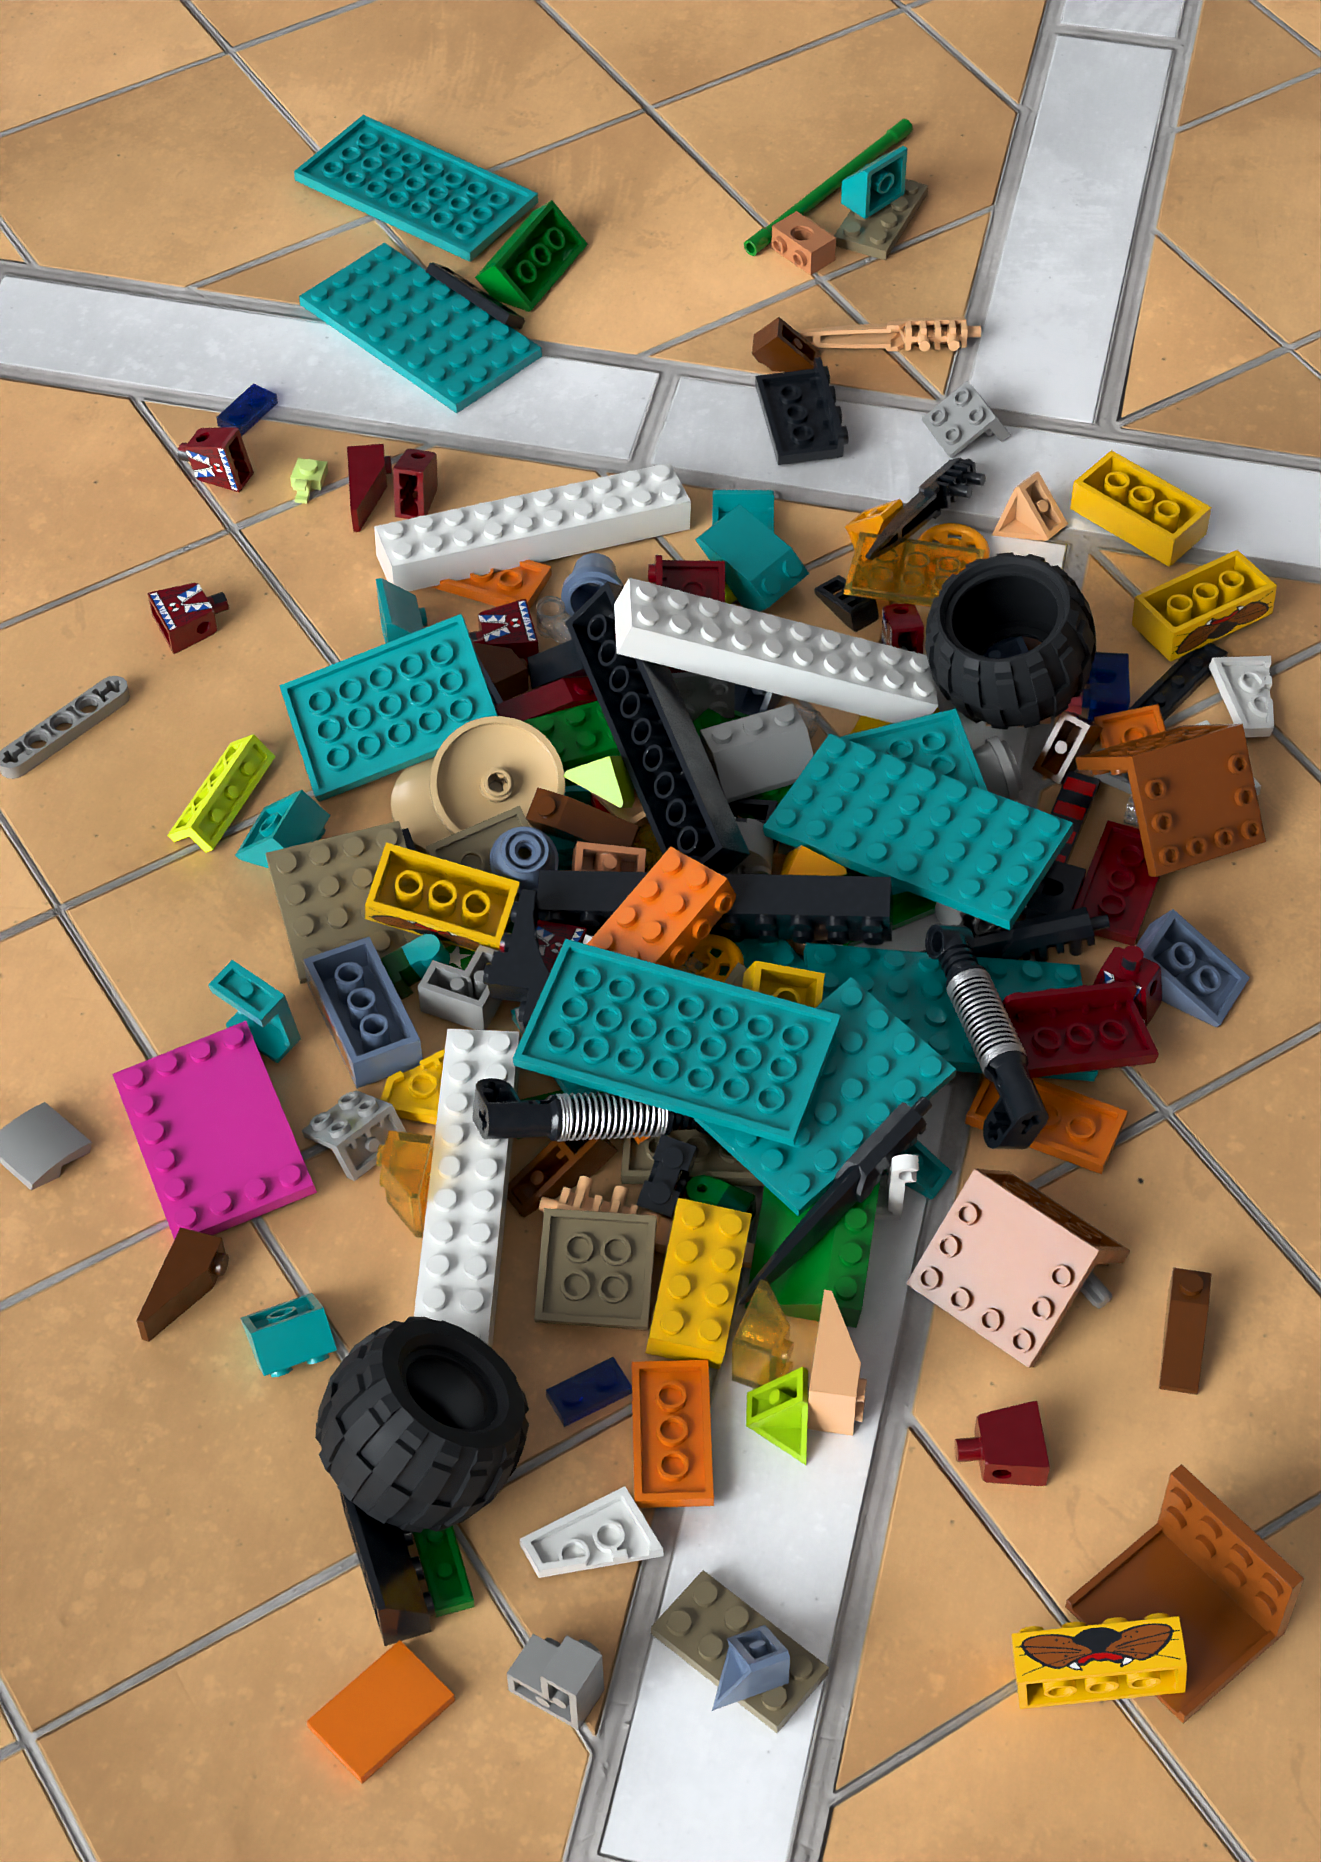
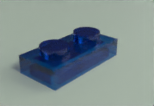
M253 383L216 417L218 426L221 428H239L242 437L278 404L277 394Z
M614 1357L546 1389V1398L564 1427L632 1394V1385Z

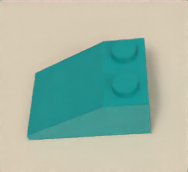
M741 505L736 506L695 539L710 561H725V582L740 604L747 609L760 612L769 608L810 574L794 550Z

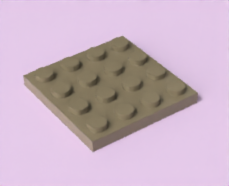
M399 821L266 853L268 867L300 984L307 982L303 959L366 937H370L381 959L421 936L365 919V903L386 842L407 848Z

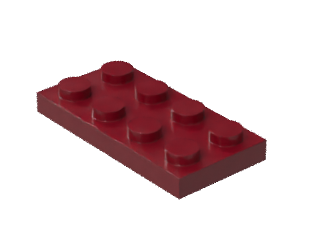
M1107 821L1073 908L1086 907L1089 917L1107 914L1110 928L1096 930L1094 935L1130 946H1135L1161 877H1151L1148 874L1140 830L1138 828Z

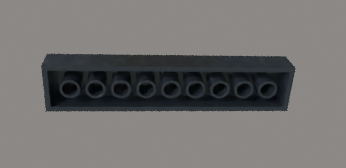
M607 581L565 624L662 855L670 847H673L719 874H728L750 855L748 847L669 667L616 653L614 604L624 587Z
M539 870L537 898L540 905L539 918L542 921L587 928V935L594 936L648 872ZM721 874L728 878L736 894V899L731 909L722 915L711 928L709 934L723 936L733 942H741L744 938L758 939L763 943H775L779 939H793L794 942L800 944L812 943L814 940H828L829 943L836 945L847 944L849 941H863L867 945H881L884 941L892 942L893 893L891 877Z

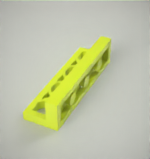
M254 734L231 742L168 836L174 842L190 837L205 853L214 850L276 756Z

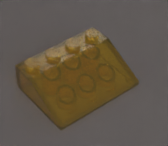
M860 532L844 587V594L931 607L933 599L938 597L939 592L942 590V584L952 574H958L964 570L966 564L979 558L983 560L985 550L906 539L890 551L870 560L865 558V556L879 537V534Z

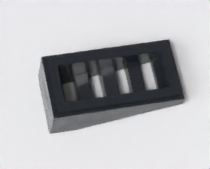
M840 575L814 589L815 594L854 632H858L879 618L876 599Z

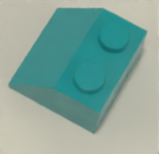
M902 146L842 180L841 204L866 219L905 194L908 148Z
M383 578L376 579L380 621L385 644L428 626L425 608L418 607L416 595Z
M301 789L264 807L235 856L242 861L269 868L266 859L267 852L320 840L325 834L326 829L324 826L331 815Z
M313 1293L240 1318L257 1365L263 1376L269 1374L271 1377L283 1376L290 1373L294 1365L306 1361L307 1364L322 1362L329 1358L328 1353L337 1350L324 1307Z

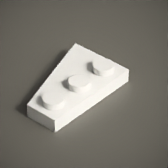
M1271 656L1212 658L1209 669L1233 723L1243 724L1246 738L1270 737L1274 729L1273 700L1270 697L1272 676L1269 673Z
M626 1486L520 1538V1546L538 1578L664 1556L663 1547Z

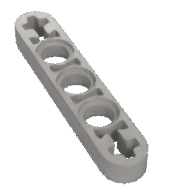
M109 676L101 680L0 751V773L2 776L15 779L25 775L124 706L130 698L127 681L120 676ZM93 705L97 707L91 713H83L81 711L86 706ZM62 723L72 724L69 729L64 731L56 729ZM41 740L47 742L46 745L41 748L36 749L30 747L31 744L36 741Z

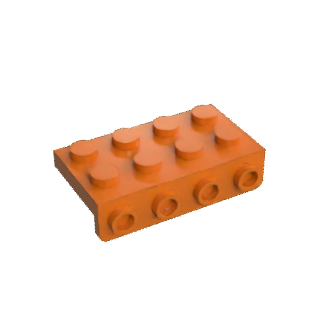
M670 847L586 945L678 969L687 961L689 954L700 941L709 935L711 928L722 915L731 909L736 899V894L728 878Z

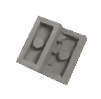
M43 1102L26 1111L0 1130V1163L30 1190H33L59 1178L63 1165L89 1154L92 1142L46 1102Z

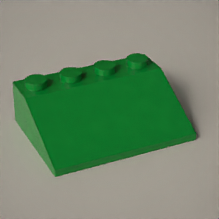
M880 1182L874 1186L871 1194L862 1203L857 1201L794 1265L746 1303L745 1309L819 1322L824 1290H830L833 1292L846 1327L857 1328L863 1306ZM764 1185L748 1286L815 1203L798 1217Z

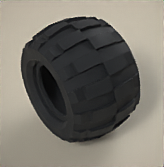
M1013 552L998 553L997 556L983 560L979 558L966 564L964 570L958 574H952L942 584V590L939 592V596L933 599L927 618L925 650L932 677L945 698L948 701L951 700L956 709L964 714L965 717L975 723L986 722L991 725V728L1008 730L1009 727L1024 726L1025 729L1040 725V721L1048 717H1057L1069 708L1068 704L1071 703L1073 697L1080 696L1090 677L1092 663H1094L1096 631L1089 603L1075 581L1058 565L1050 566L1043 557L1032 554L1027 556L1014 555ZM1010 637H1030L1042 642L1034 649L1013 657L990 658L983 656L995 643Z
M408 1317L405 1322L394 1320L356 1344L330 1377L318 1410V1421L316 1423L315 1438L322 1449L319 1456L325 1470L337 1484V1488L350 1502L356 1504L367 1515L384 1524L388 1523L399 1527L404 1531L421 1533L423 1529H431L438 1532L465 1521L489 1504L515 1471L524 1449L529 1423L525 1417V1414L529 1411L525 1393L520 1388L516 1380L517 1377L508 1364L488 1344L465 1329L443 1320L437 1321L427 1317Z

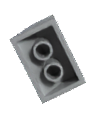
M793 703L700 730V740L728 803L794 784L814 756L807 727Z

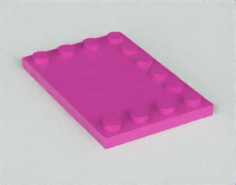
M247 1021L112 1074L174 1240L180 1227L214 1235L317 1193Z

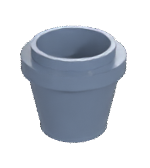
M589 553L577 560L572 573L564 581L561 592L563 608L570 617L607 581L623 586L617 576L615 564L609 557L600 553Z
M512 828L500 835L491 849V874L520 882L518 896L521 894V889L536 890L537 894L539 870H558L559 857L555 844L550 837L536 828ZM522 848H527L531 851L532 855L527 859H523L518 855V852Z

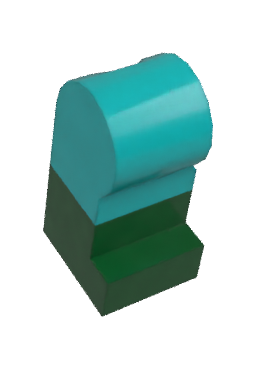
M432 934L422 935L381 958L401 1000L414 993L411 985L423 978L433 960L446 965L450 962L448 950Z

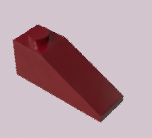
M384 444L347 446L353 532H360L387 488L386 474H392L391 456H385Z
M588 677L562 678L496 704L495 707L498 716L515 718L524 722V720L598 700Z

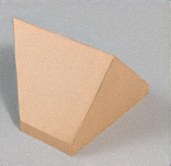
M1039 471L1033 473L1015 487L991 536L1047 541L1068 525Z

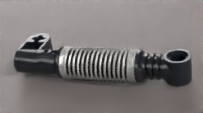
M931 925L925 938L926 952L931 959L938 960L939 964H941V968L947 978L945 983L947 994L962 1023L975 1057H977L986 1079L994 1083L1000 1096L984 1121L983 1137L985 1143L991 1149H1027L1049 1119L1048 1112L1027 1069L1029 1064L1027 1054L1015 1032L1013 1023H1011L1008 1017V1013L997 993L990 974L986 968L978 964L973 952L974 936L971 929L963 925Z
M487 1078L479 1080L475 1085L472 1119L484 1140L548 1137L551 1141L562 1142L574 1139L576 1141L580 1139L592 1140L593 1138L595 1140L599 1138L611 1139L612 1137L614 1139L618 1137L620 1139L624 1137L635 1138L637 1136L639 1138L643 1136L661 1137V1134L667 1136L677 1129H696L701 1133L710 1135L692 1117L613 1094H606V1092L601 1094L599 1092L595 1094L592 1092L587 1094L585 1092L582 1095L580 1093L576 1095L574 1093L570 1095L560 1093L549 1095L544 1100H520L512 1085L504 1080Z

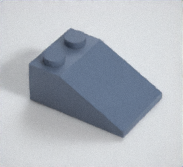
M1174 909L1150 923L1136 944L1137 947L1142 949L1144 958L1157 963L1161 967L1162 1001L1214 1027L1221 1025L1250 978Z

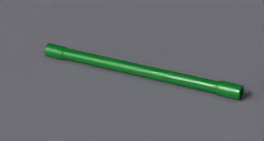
M901 119L887 130L885 135L767 227L760 229L744 242L746 252L751 256L758 254L772 242V225L796 211L804 216L841 187L842 180L873 162L890 147L898 144L913 131L911 122L907 119Z

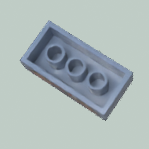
M370 937L303 959L308 987L357 1089L388 1078L399 1071L404 1072L420 1065V1061L423 1060L420 1038Z

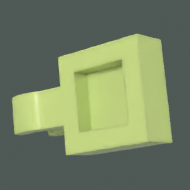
M297 459L290 477L291 487H293V490H297L295 502L307 504L312 489H322L328 473L327 461Z

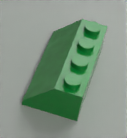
M551 200L527 217L475 278L488 294L499 302L529 312L543 298L588 243L553 200Z

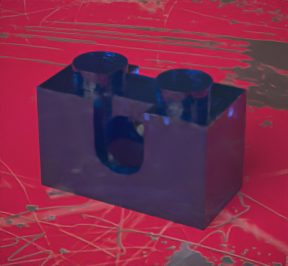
M1095 653L1090 677L1086 682L1087 689H1083L1081 695L1082 708H1087L1088 720L1094 722V717L1129 710L1128 653Z

